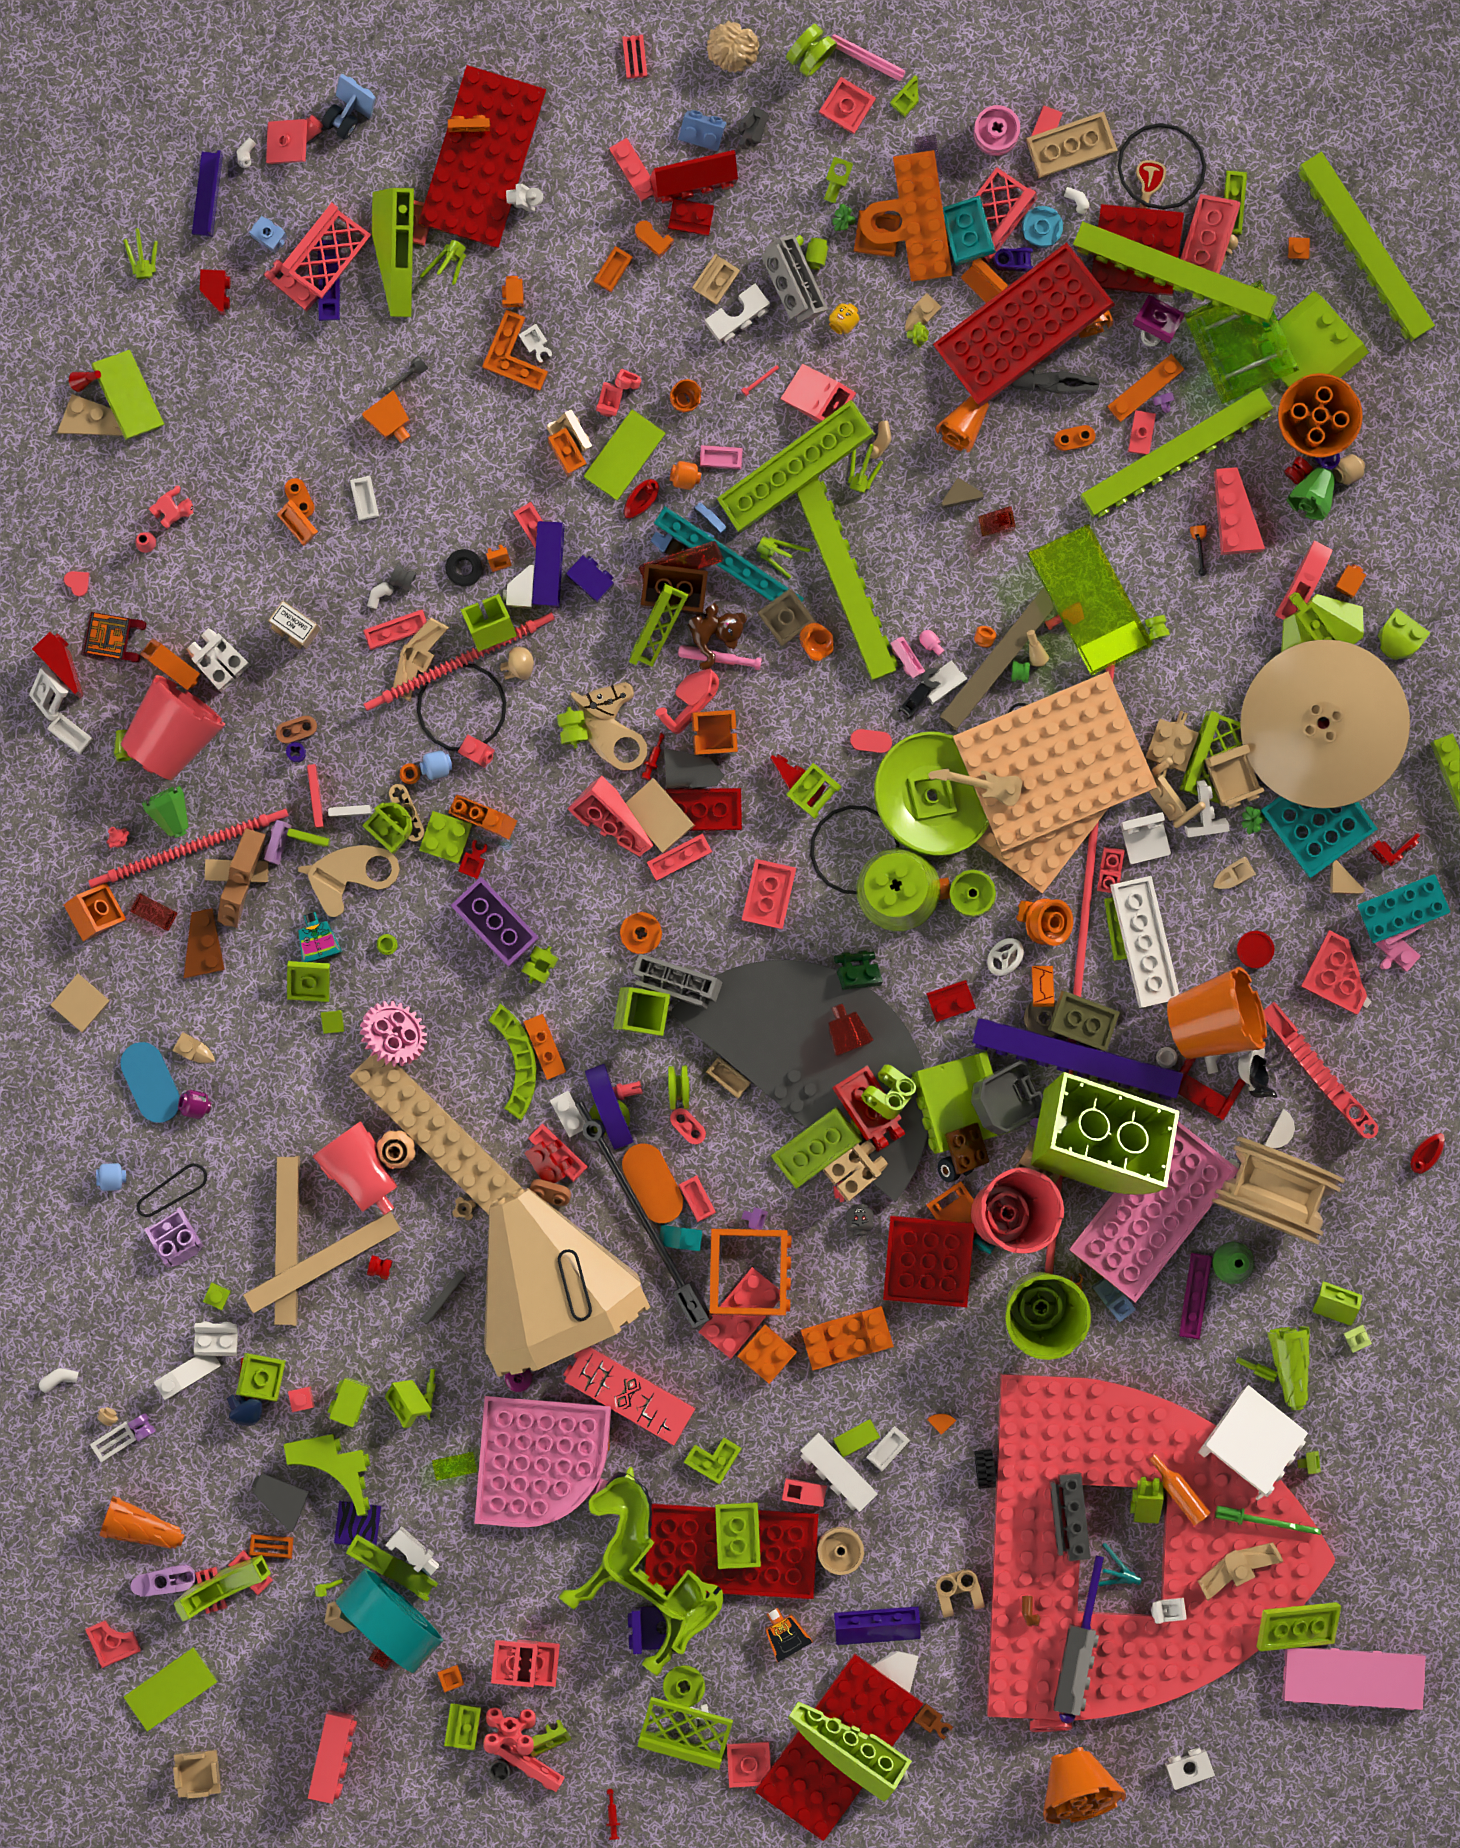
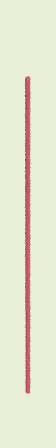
M1115 661L1106 665V672H1109L1112 681L1114 679ZM1099 822L1089 833L1073 988V994L1081 997ZM1068 1038V1042L1076 1044L1077 1041ZM1069 1069V1074L1073 1075L1074 1070ZM1061 1175L1055 1183L1060 1194L1063 1176ZM1057 1236L1047 1245L1045 1273L1053 1274Z

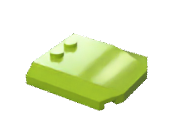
M1315 291L1311 292L1259 338L1263 358L1280 350L1284 351L1282 356L1268 361L1266 364L1288 388L1297 380L1310 374L1324 373L1341 378L1369 354L1364 343L1324 298Z

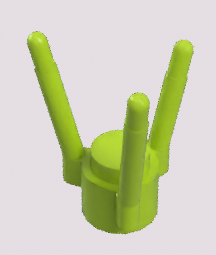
M136 228L139 261H136V263L127 239L123 240L132 266L133 275L136 274V279L152 278V273L156 272L155 263L158 242L154 241L151 264H149V260H144L140 230Z
M452 240L449 245L446 244L442 252L420 274V278H423L445 255L446 259L437 271V275L442 273L450 260L456 262L458 259L452 284L455 285L462 263L466 257L464 254L466 247L456 240Z
M873 444L869 445L861 472L856 473L855 476L856 449L852 451L850 476L847 482L850 483L849 489L865 493L866 489H870L871 483L883 465V461H880L867 481L868 476L864 474L872 453Z
M763 536L756 551L761 553V558L768 561L780 573L790 579L791 575L772 560L769 555L773 557L776 552L787 558H792L791 554L778 549V545L804 552H810L811 550L803 546L776 540L772 537L768 539Z

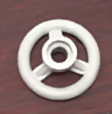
M1006 938L998 942L988 955L987 966L990 972L997 976L1013 972L1023 959L1024 949L1021 942L1014 938ZM1013 944L1009 950L998 952L1003 946ZM994 958L1000 959L1002 969L994 967Z

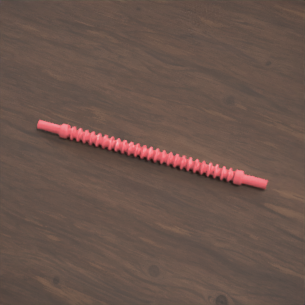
M552 612L534 621L529 620L525 622L524 626L521 624L520 628L515 627L516 637L480 652L475 648H472L471 652L467 650V654L461 653V657L456 656L455 660L451 658L450 662L445 661L444 665L440 664L438 668L435 666L434 670L429 669L428 673L424 671V675L418 674V678L413 677L412 681L408 679L407 683L402 682L401 686L397 685L395 689L392 687L391 691L385 690L382 692V695L363 705L366 711H369L385 702L389 704L393 702V698L398 699L399 695L403 697L405 692L409 694V690L414 691L415 687L419 689L420 685L425 686V683H431L430 680L432 679L436 681V677L441 678V675H447L448 671L452 673V669L457 670L458 666L462 668L463 664L468 665L469 661L474 662L473 659L476 658L478 660L479 656L484 657L485 653L489 655L491 650L495 652V648L500 649L501 645L505 647L506 643L511 644L512 640L516 641L518 637L521 639L522 635L527 636L528 632L530 634L536 632L537 628L555 620Z
M285 808L269 815L262 814L259 815L258 819L254 817L253 821L248 819V822L245 823L243 821L242 825L237 823L236 827L231 826V829L225 828V831L214 832V835L208 834V837L203 836V839L197 838L195 842L191 840L190 844L186 842L184 846L180 844L179 848L177 846L173 850L169 848L168 852L163 850L162 854L158 852L157 856H154V854H152L151 858L147 856L146 860L141 858L140 862L135 861V864L129 863V866L123 865V868L118 867V870H108L107 874L88 880L89 885L93 888L109 881L114 883L120 877L124 879L125 875L129 877L131 873L135 875L136 871L141 873L142 869L146 871L147 867L152 869L153 865L157 867L158 863H161V865H163L164 861L168 863L169 859L174 861L175 857L186 856V853L192 854V851L197 852V849L203 850L205 846L209 848V845L214 846L216 842L220 844L221 840L223 842L227 838L231 840L232 836L237 838L238 834L242 836L245 828L253 831L254 828L259 830L260 826L265 828L271 822L288 817V811Z

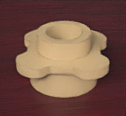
M458 1197L455 1200L456 1207L452 1212L453 1216L471 1220L473 1218V1208L476 1206L475 1201H467L462 1197Z

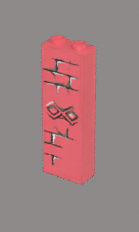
M592 1347L576 1352L574 1357L577 1360L573 1366L569 1364L563 1374L566 1377L564 1382L603 1405L611 1406V1409L670 1444L675 1445L695 1411V1407Z

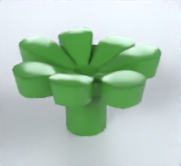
M844 204L839 205V209L835 211L837 218L832 219L833 225H836L835 231H846L848 224H855L856 218L850 216L851 208L846 207Z
M1246 807V812L1242 813V817L1246 819V821L1242 822L1243 828H1247L1248 834L1261 831L1260 824L1265 822V817L1260 815L1259 809Z

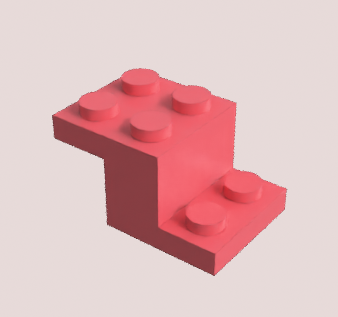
M520 1639L517 1642L495 1640L491 1683L534 1687V1685L556 1687L560 1643Z

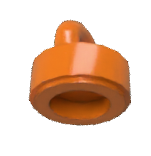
M979 626L975 632L974 641L981 647L990 648L997 634L988 626Z

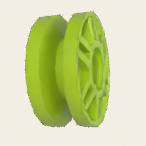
M682 1065L680 1075H676L674 1066H668L670 1110H676L677 1100H682L683 1108L689 1109L690 1089L687 1065Z

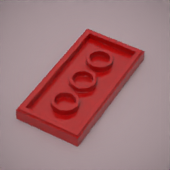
M741 788L664 789L695 825L690 831L742 830Z

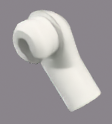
M1221 1055L1204 1057L1208 1074L1218 1072L1216 1061Z

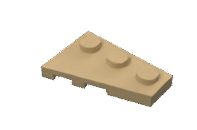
M73 394L71 395L59 426L58 434L123 436L111 408Z

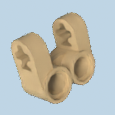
M963 1569L944 1574L936 1580V1591L944 1618L954 1616L950 1596L962 1592H970L974 1610L985 1607L978 1578L972 1570ZM967 1574L971 1575L972 1583L968 1586L963 1585L961 1578ZM942 1581H951L952 1588L949 1591H943L940 1588Z

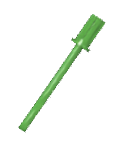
M1217 1506L1215 1511V1518L1238 1522V1525H1242L1244 1520L1321 1535V1529L1247 1515L1244 1514V1508L1238 1510Z

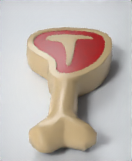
M1145 160L1138 164L1136 175L1142 184L1141 199L1149 203L1150 197L1164 183L1166 168L1159 162ZM1140 203L1139 208L1148 209V207Z

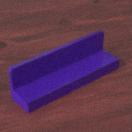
M217 150V153H201L192 235L213 237L223 160L221 150Z
M539 521L537 523L532 598L534 605H548L551 608H560L565 532L563 522Z
M919 1606L834 1613L836 1645L921 1638Z

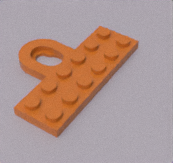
M935 151L893 156L899 198L870 204L861 216L862 232L866 238L878 244L905 240L911 282L952 276ZM887 211H896L901 215L902 224L897 230L889 231L885 228H878L875 224L876 218L883 216Z

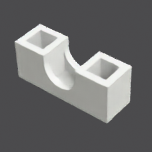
M756 283L738 295V299L744 307L743 312L739 316L731 317L720 308L705 319L706 326L719 343L722 341L725 343L729 342L736 336L734 333L740 328L742 331L747 329L752 324L751 320L757 316L761 318L769 312L770 302Z

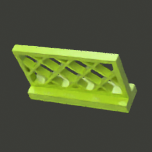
M1206 711L1179 789L1180 791L1198 796L1196 781L1205 779L1207 785L1211 786L1213 798L1209 799V801L1220 804L1214 791L1215 788L1212 787L1208 778L1210 775L1206 774L1203 767L1204 759L1207 758L1208 753L1211 757L1242 744V741L1239 742L1235 731L1241 728L1240 722L1219 715V713L1214 711ZM1219 720L1226 722L1230 731L1220 735L1217 729ZM1231 733L1236 744L1226 748L1222 737ZM1218 739L1223 750L1213 755L1210 746L1213 741Z
M651 1697L637 1747L719 1770L733 1720ZM653 1705L662 1707L665 1712L656 1716L652 1710ZM677 1711L682 1712L686 1718L677 1722L672 1714ZM668 1716L673 1724L664 1728L659 1720ZM697 1717L703 1718L706 1724L697 1728L693 1719ZM654 1722L660 1729L655 1733L646 1730L647 1726ZM689 1722L693 1730L684 1734L680 1726ZM720 1723L727 1725L725 1731L717 1733L713 1725ZM676 1728L680 1736L671 1738L667 1732ZM709 1728L714 1736L705 1740L700 1732ZM697 1734L701 1742L692 1744L689 1742L688 1737ZM717 1740L721 1746L720 1751L711 1749L708 1743Z

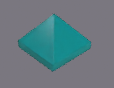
M979 1235L973 1241L979 1251L991 1254L995 1248V1245L983 1239L981 1240Z

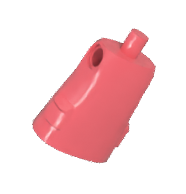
M360 1121L312 1157L317 1161L320 1169L329 1179L335 1180L350 1194L362 1212L376 1203L385 1215L394 1209L386 1195L398 1186L378 1158L377 1142H375L370 1132H367Z

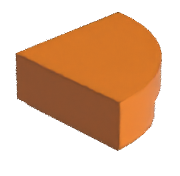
M935 1414L927 1418L941 1435L957 1421L947 1414Z

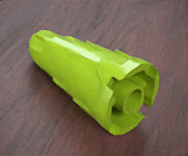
M1299 1326V1331L1296 1328L1290 1327L1267 1331L1285 1403H1287L1288 1407H1291V1410H1302L1304 1405H1306V1401H1308L1309 1327Z

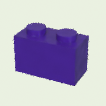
M582 555L568 570L566 576L596 603H599L614 586L612 581L614 577L606 570L603 572L596 567L598 563L592 557L588 556L586 558Z

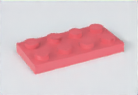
M1200 194L1180 259L1219 274L1241 203L1236 200Z
M752 1267L719 1307L774 1308L780 1300V1289ZM712 1315L713 1318L705 1323L699 1333L732 1359L766 1316Z

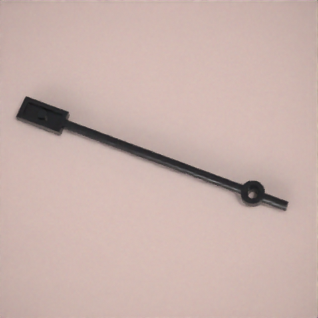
M583 1101L576 1103L575 1106L585 1122L583 1126L585 1138L590 1141H596L678 1287V1289L673 1291V1294L692 1328L694 1329L711 1320L713 1317L709 1315V1310L694 1283L691 1281L685 1284L603 1138L605 1134L603 1123L598 1119H592ZM594 1126L597 1127L598 1132L594 1130Z

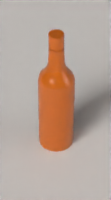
M1156 1454L1152 1455L1149 1460L1161 1474L1164 1489L1194 1526L1199 1524L1210 1514V1511L1179 1473L1169 1470Z

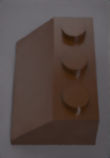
M645 563L641 608L653 609L664 585L667 584L688 594L680 613L703 616L708 571ZM672 594L669 599L670 606L679 604L681 598Z

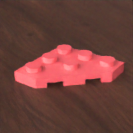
M1329 930L1300 987L1358 1015L1367 998V994L1363 987L1349 940Z

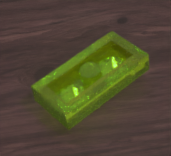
M474 1451L432 1460L436 1481L478 1472Z

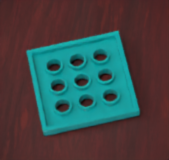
M1280 796L1260 810L1309 879L1378 830L1359 802L1342 806L1341 812L1335 814L1330 808L1311 807L1305 809L1300 804ZM1286 810L1294 811L1295 819L1293 821H1287L1284 818ZM1316 814L1324 817L1325 821L1322 826L1314 824L1313 817ZM1345 819L1353 821L1354 827L1352 830L1347 831L1343 828L1342 823ZM1303 826L1307 829L1308 834L1305 838L1297 836L1296 830L1298 827ZM1328 831L1336 833L1337 840L1334 843L1326 840V833ZM1315 843L1319 845L1320 852L1318 855H1312L1309 852L1310 844Z

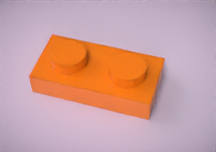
M483 115L473 116V119H464V116H453L452 119H448V132L490 131V118H485Z

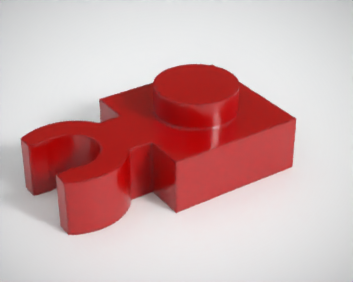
M474 840L471 845L473 852L472 854L465 853L458 872L478 879L486 861L480 857L487 851L488 845L484 844L482 850H477V840Z

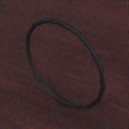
M1158 123L1143 126L1128 137L1120 149L1117 168L1121 184L1133 199L1146 207L1165 210L1180 207L1195 197L1204 183L1206 162L1202 148L1191 134L1178 126ZM1158 127L1177 130L1190 138L1198 149L1202 162L1200 182L1193 193L1179 203L1166 206L1147 203L1134 195L1125 183L1121 168L1124 150L1131 139L1144 130Z
M463 664V667L475 668L488 675L498 687L503 702L501 720L494 733L483 741V743L487 744L497 736L505 721L507 702L502 686L489 671L475 664ZM426 682L418 694L417 715L421 727L434 743L447 750L458 751L460 747H450L436 740L425 727L421 714L422 695L429 684Z
M848 805L833 810L819 822L811 838L810 857L815 872L827 886L844 894H857L854 890H844L830 883L819 871L814 857L815 838L821 826L834 814L848 809L866 810L880 817L877 811L867 806ZM894 838L896 848L900 847L899 841Z

